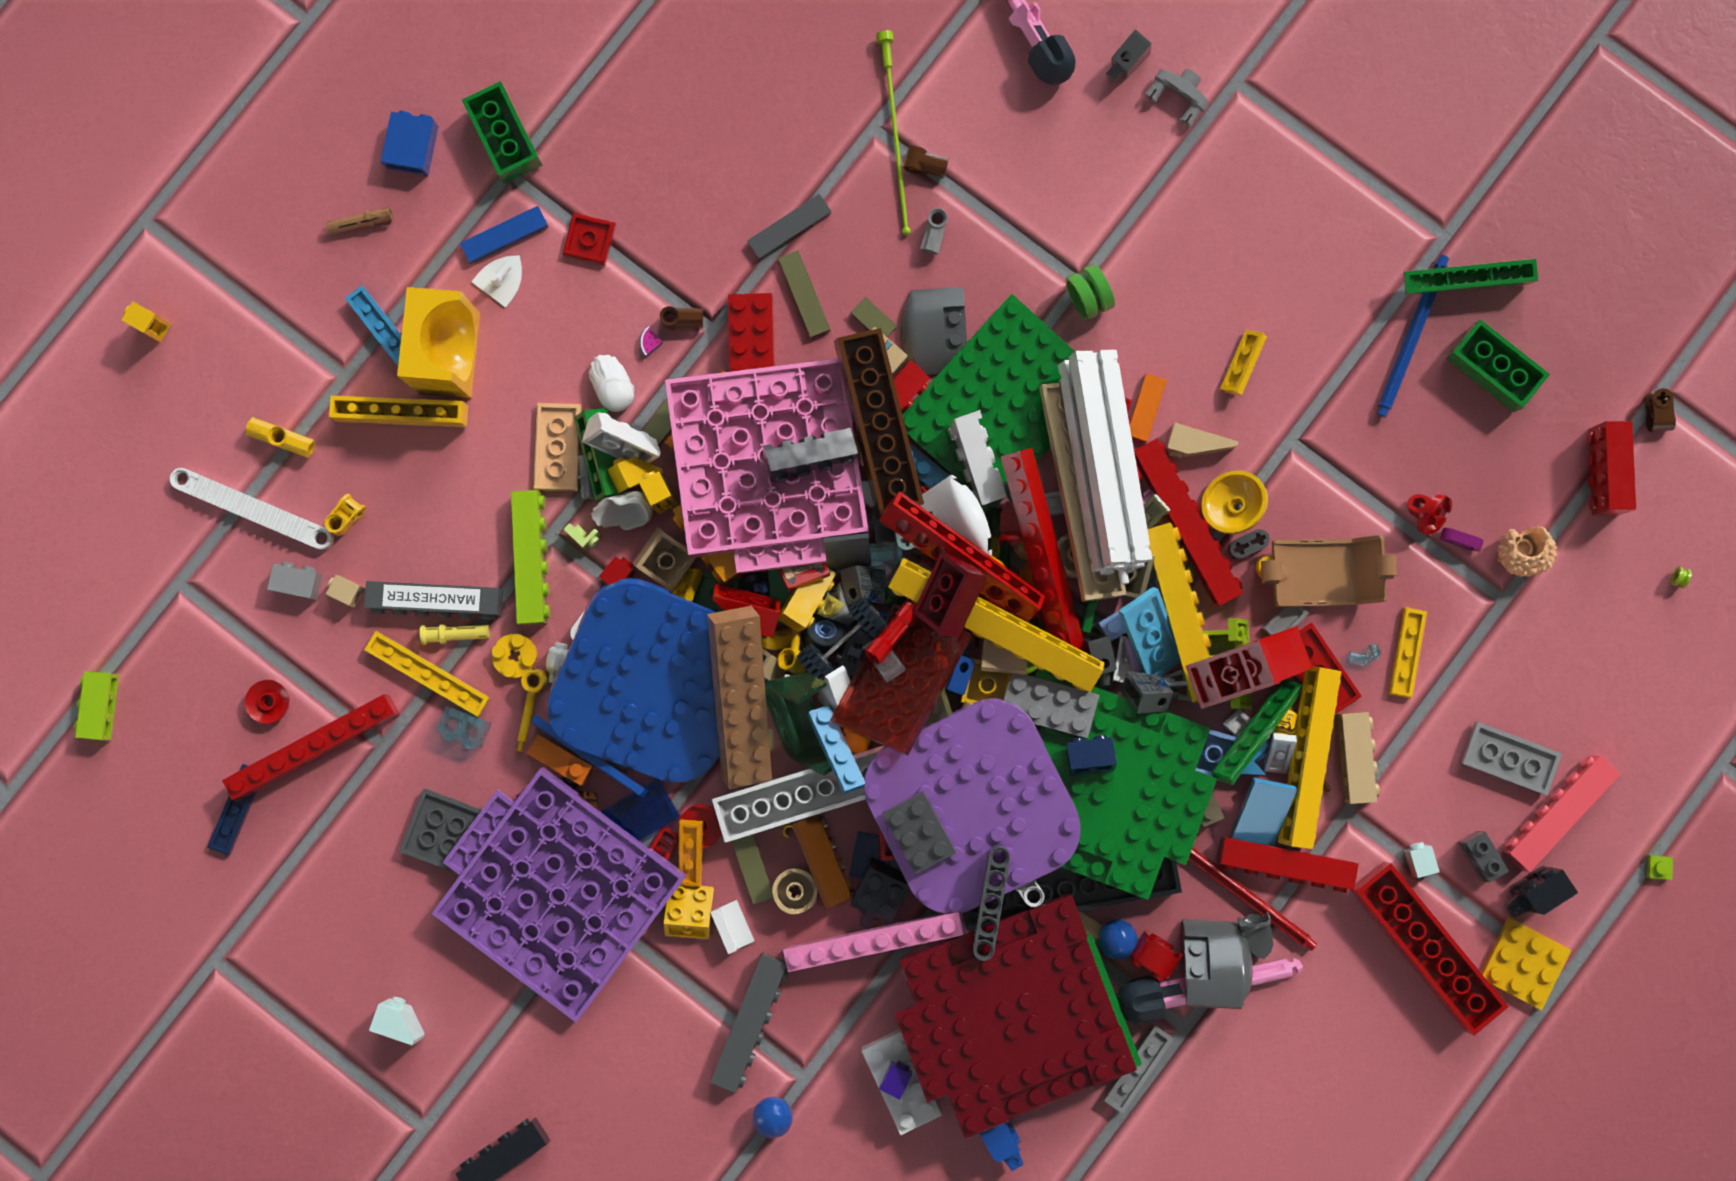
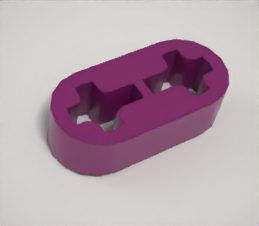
M1443 528L1440 535V540L1477 552L1481 551L1484 541L1479 537L1451 528Z

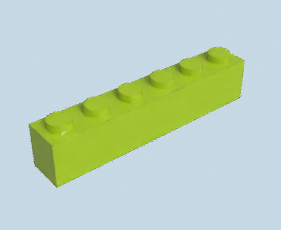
M538 490L512 491L511 505L517 624H547V618H550L551 611L550 606L546 603V596H549L550 589L549 584L545 582V574L549 572L548 562L544 560V552L548 550L547 540L543 538V531H546L547 528L546 518L542 517V509H545L546 506L545 496H542Z

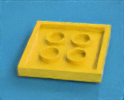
M1508 917L1481 973L1493 986L1542 1011L1572 950Z

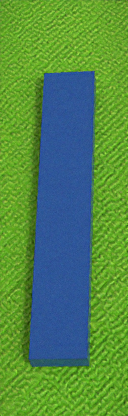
M535 715L532 719V723L638 796L645 797L648 790L600 757L565 743L555 733L551 724L541 717Z

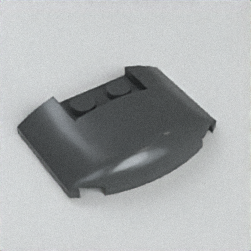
M963 287L911 290L904 305L901 317L903 351L908 355V362L912 360L928 376L938 375L967 343Z
M1182 919L1186 1006L1242 1009L1243 1002L1249 995L1252 985L1253 963L1248 941L1244 933L1239 929L1237 922Z

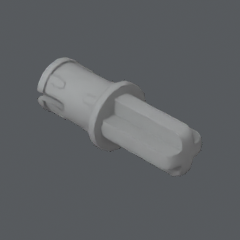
M584 455L578 456L580 470L578 479H580L581 498L584 500L594 499Z

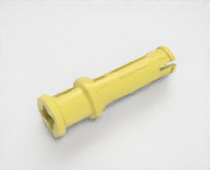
M440 624L439 627H426L425 625L420 627L421 645L433 642L445 644L447 641L490 638L489 625L447 627L444 624Z

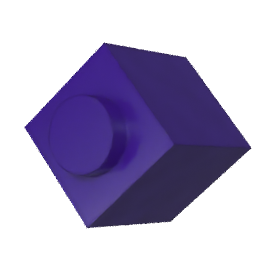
M891 1060L879 1085V1089L900 1100L912 1077V1071L909 1070L910 1066L900 1060L897 1063Z

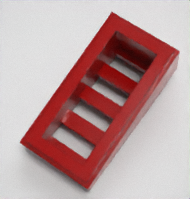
M663 825L649 849L652 848L665 856L666 860H669L679 843V834ZM664 834L673 839V844L661 838ZM658 842L670 848L668 852L658 847Z

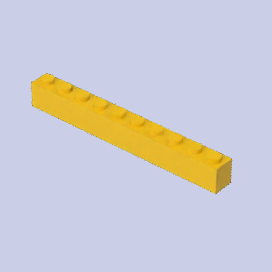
M903 558L888 588L892 589V592L896 595L906 596L914 604H917L931 572ZM978 597L964 626L971 630L975 636L982 639L986 638L992 641L996 647L1011 651L1015 657L1032 662L1040 670H1048L1057 679L1071 682L1080 691L1086 690L1091 692L1104 669V662L980 597Z

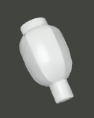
M555 642L554 646L548 651L546 669L550 673L548 678L550 683H553L568 653L567 644Z

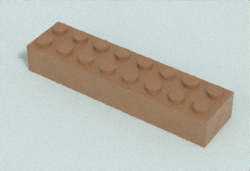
M752 606L707 614L721 777L729 789L772 780L760 616Z

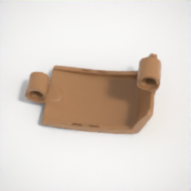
M1382 535L1354 539L1273 540L1272 560L1261 561L1262 584H1274L1275 606L1277 607L1345 606L1386 602V579H1394V576L1398 575L1396 555H1385L1384 537Z

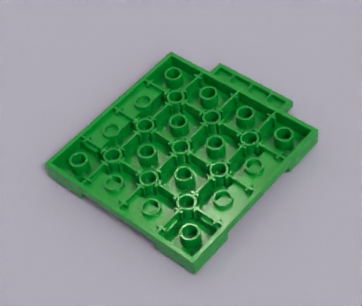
M1038 669L1036 672V678L1075 688L1071 682L1057 679L1046 669ZM1093 687L1091 693L1099 694L1100 696L1089 737L1084 739V741L1093 740V737L1099 735H1106L1107 738L1113 737L1117 761L1115 770L1070 775L1066 746L1072 739L1081 737L1035 725L1077 809L1080 820L1078 846L1071 858L1061 867L1149 900L1164 857L1184 865L1187 864L1217 778L1196 771L1210 727L1169 712L1137 713L1127 698Z

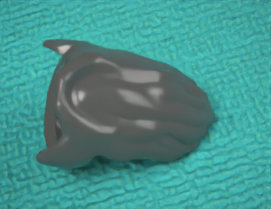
M1266 912L1265 916L1255 913L1249 914L1244 920L1240 917L1238 918L1239 929L1243 931L1250 951L1253 955L1265 959L1273 948L1272 929L1270 927L1271 918L1268 912Z

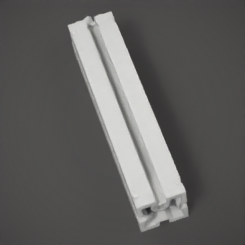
M1100 350L1098 353L1076 351L1069 356V360H1064L1058 365V372L1061 376L1060 384L1088 553L1091 559L1092 573L1100 572L1101 575L1113 574L1114 570H1118L1120 584H1129L1128 573L1134 572L1135 568L1144 567V563L1152 560V553L1149 549L1150 542L1120 367L1117 363V350Z

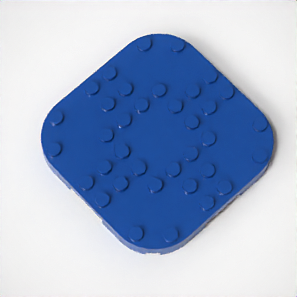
M621 579L619 582L603 586L590 599L564 662L559 668L549 691L548 717L555 733L565 743L574 748L660 780L685 782L706 773L715 764L720 755L707 614L721 611L712 607L708 609L673 595L667 589L639 579Z

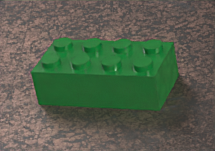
M501 81L462 99L495 170L504 184L542 166L539 156Z
M1481 319L1471 325L1445 358L1514 413L1525 407L1550 375Z

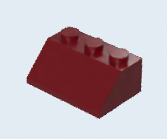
M941 552L913 613L939 634L959 637L988 576L976 567Z

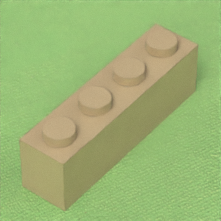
M1369 712L1337 714L1345 803L1377 802L1380 789L1379 785L1375 782L1378 768L1376 761H1373V752H1375V741L1371 739L1373 719L1369 717Z

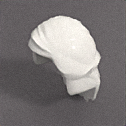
M598 355L594 357L589 370V379L599 401L612 412L625 410L634 400V385L631 383L624 367L615 356Z
M624 492L621 495L603 499L593 508L591 515L597 526L601 525L604 528L620 526L623 530L627 531L642 527L648 523L652 517L653 508L643 492Z

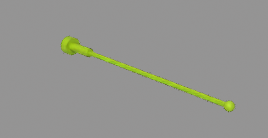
M884 30L876 33L877 44L882 46L883 64L887 71L904 225L902 233L907 236L911 233L907 222L890 69L892 68L890 44L894 42L892 31Z

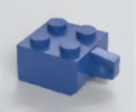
M1008 1122L979 1133L994 1161H1004L1011 1171L1024 1165L1018 1145L1021 1143V1140L1013 1125L1009 1127Z

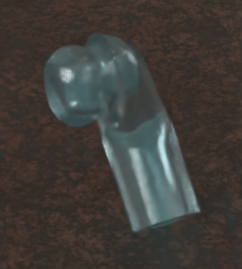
M1370 644L1364 653L1350 651L1347 662L1369 665L1379 658L1381 654L1380 648L1377 644Z

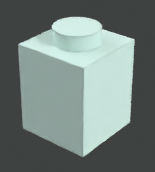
M1419 842L1411 844V849L1404 850L1411 877L1420 878L1439 872L1432 846Z

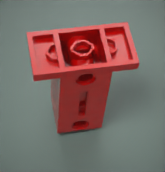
M1297 626L1186 665L1201 709L1279 684L1282 680L1313 668Z

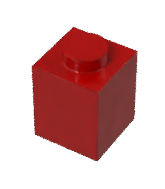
M615 556L598 577L610 585L619 582L621 579H630L635 571L631 569L633 564L626 558L622 557L620 560Z

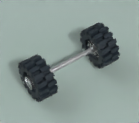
M862 596L848 608V611L858 621V624L825 655L811 643L797 655L802 666L821 685L825 676L836 670L833 664L829 662L828 657L858 629L863 627L869 635L876 638L888 625L880 613Z

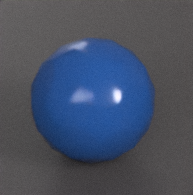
M1113 919L1106 922L1100 928L1097 941L1100 950L1105 956L1111 959L1122 960L1133 953L1138 937L1136 930L1130 923L1120 919Z
M771 1096L761 1100L756 1105L752 1121L759 1134L765 1138L775 1139L788 1132L792 1125L793 1113L786 1101L779 1097Z

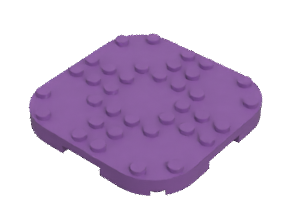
M983 699L953 712L952 715L886 745L874 756L866 772L864 791L868 806L912 893L922 904L934 911L946 914L954 912L963 913L980 905L988 853L994 845L1005 846L1010 854L1004 894L1060 868L1071 858L1078 846L1080 820L1077 809L1045 748V744L1029 715L1016 704L1001 699ZM924 791L955 847L956 853L915 874L882 813ZM997 850L993 854V860L996 862H1001L1006 857L1005 852ZM997 873L989 877V882L992 885H997L1002 880L1001 875ZM988 897L985 903L995 899V897Z

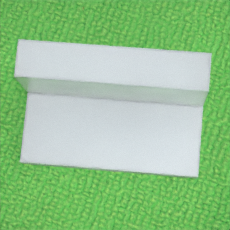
M737 900L710 912L728 954L755 941Z

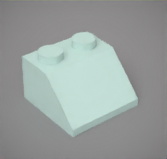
M393 997L378 1004L369 1029L371 1032L409 1045L419 1042L425 1035L412 1006L406 1004V1000L399 997Z

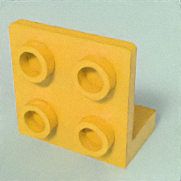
M679 886L666 904L664 917L665 936L710 940V912L712 910L714 888L709 886Z

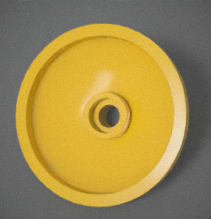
M1238 470L1226 472L1215 478L1208 485L1202 497L1204 518L1212 528L1225 534H1238L1253 528L1264 516L1268 505L1267 490L1261 480L1249 472ZM1242 505L1240 510H1236L1237 506Z

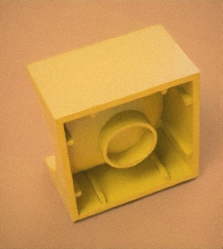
M407 287L397 376L419 394L462 398L472 397L480 312L461 291Z

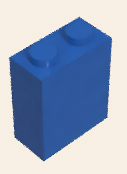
M406 111L391 112L381 157V163L386 169L429 175L439 127L434 119L425 114H420L419 117L413 116Z

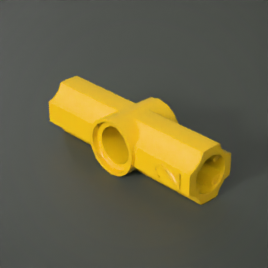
M254 417L246 425L245 434L247 436L269 443L280 449H285L309 458L315 449V440L280 426H275ZM280 433H284V439L281 442H277V436Z

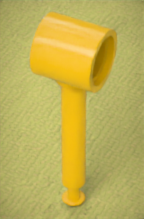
M792 629L790 648H785L780 652L778 665L781 669L790 673L801 675L806 671V668L802 666L797 658V655L801 652L799 650L801 631L797 632Z
M541 669L529 670L523 674L521 684L528 693L517 739L519 741L518 749H516L517 752L524 751L522 750L523 743L527 740L536 694L548 684V676ZM533 674L539 678L537 687L533 686L530 681Z

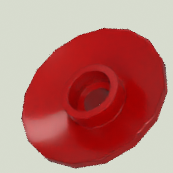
M262 680L249 688L245 696V707L253 720L259 723L270 724L279 721L285 716L289 708L290 698L285 687L275 680ZM268 698L273 699V704L271 706L267 705Z

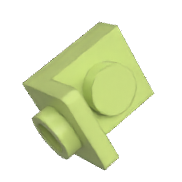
M569 523L564 528L585 550L588 547L590 549L593 548L600 540L598 538L600 533L596 529L585 538L584 536L587 533L578 524L573 527Z

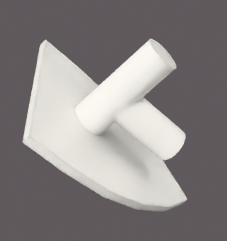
M520 255L506 256L491 262L476 275L472 283L506 308L513 300L521 283L522 265Z

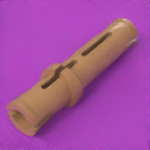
M390 207L375 211L366 210L362 214L326 221V229L328 234L332 235L365 226L375 227V224L393 221L394 218Z

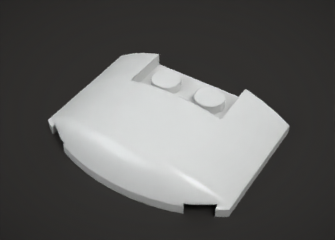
M950 475L922 494L924 504L920 505L922 508L989 556L992 555V550L987 551L988 538H991L985 514L970 489L966 485H961L954 480L957 477Z

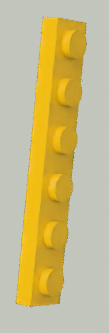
M378 631L374 632L364 649L477 717H480L491 699L489 696Z

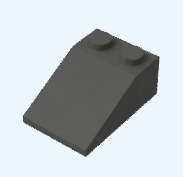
M868 533L823 538L827 568L835 572L836 575L841 574L840 570L856 565L871 567Z

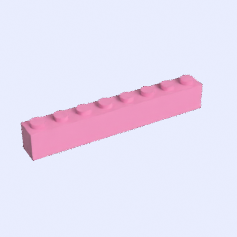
M941 913L788 946L783 949L787 971L791 972L961 936L967 932L963 913Z

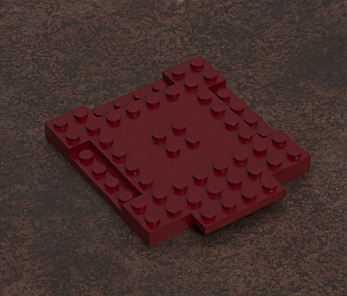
M1071 894L1063 895L1037 907H1032L999 921L995 951L989 960L981 961L974 955L973 940L975 930L898 959L915 1005L894 1012L924 1097L928 1103L943 1096H949L965 1139L1006 1123L1010 1118L1090 1086L1096 1087L1137 1070L1123 1030L1118 1024L1087 941L1086 931ZM994 923L988 924L981 928L985 931H989L993 928ZM981 943L977 947V951L981 954L987 953L990 949V946L986 943Z

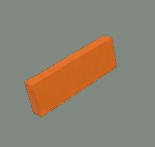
M1148 373L1145 374L1130 423L1131 437L1133 439L1148 442L1167 382L1166 379Z

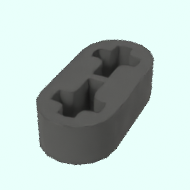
M1262 529L1252 531L1231 542L1228 552L1234 559L1247 557L1269 544V534ZM1255 534L1259 537H1264V540L1261 541L1262 545L1259 543L1251 544L1250 541L1256 538ZM1236 543L1239 546L1247 545V548L1242 550V555L1239 552H1234Z

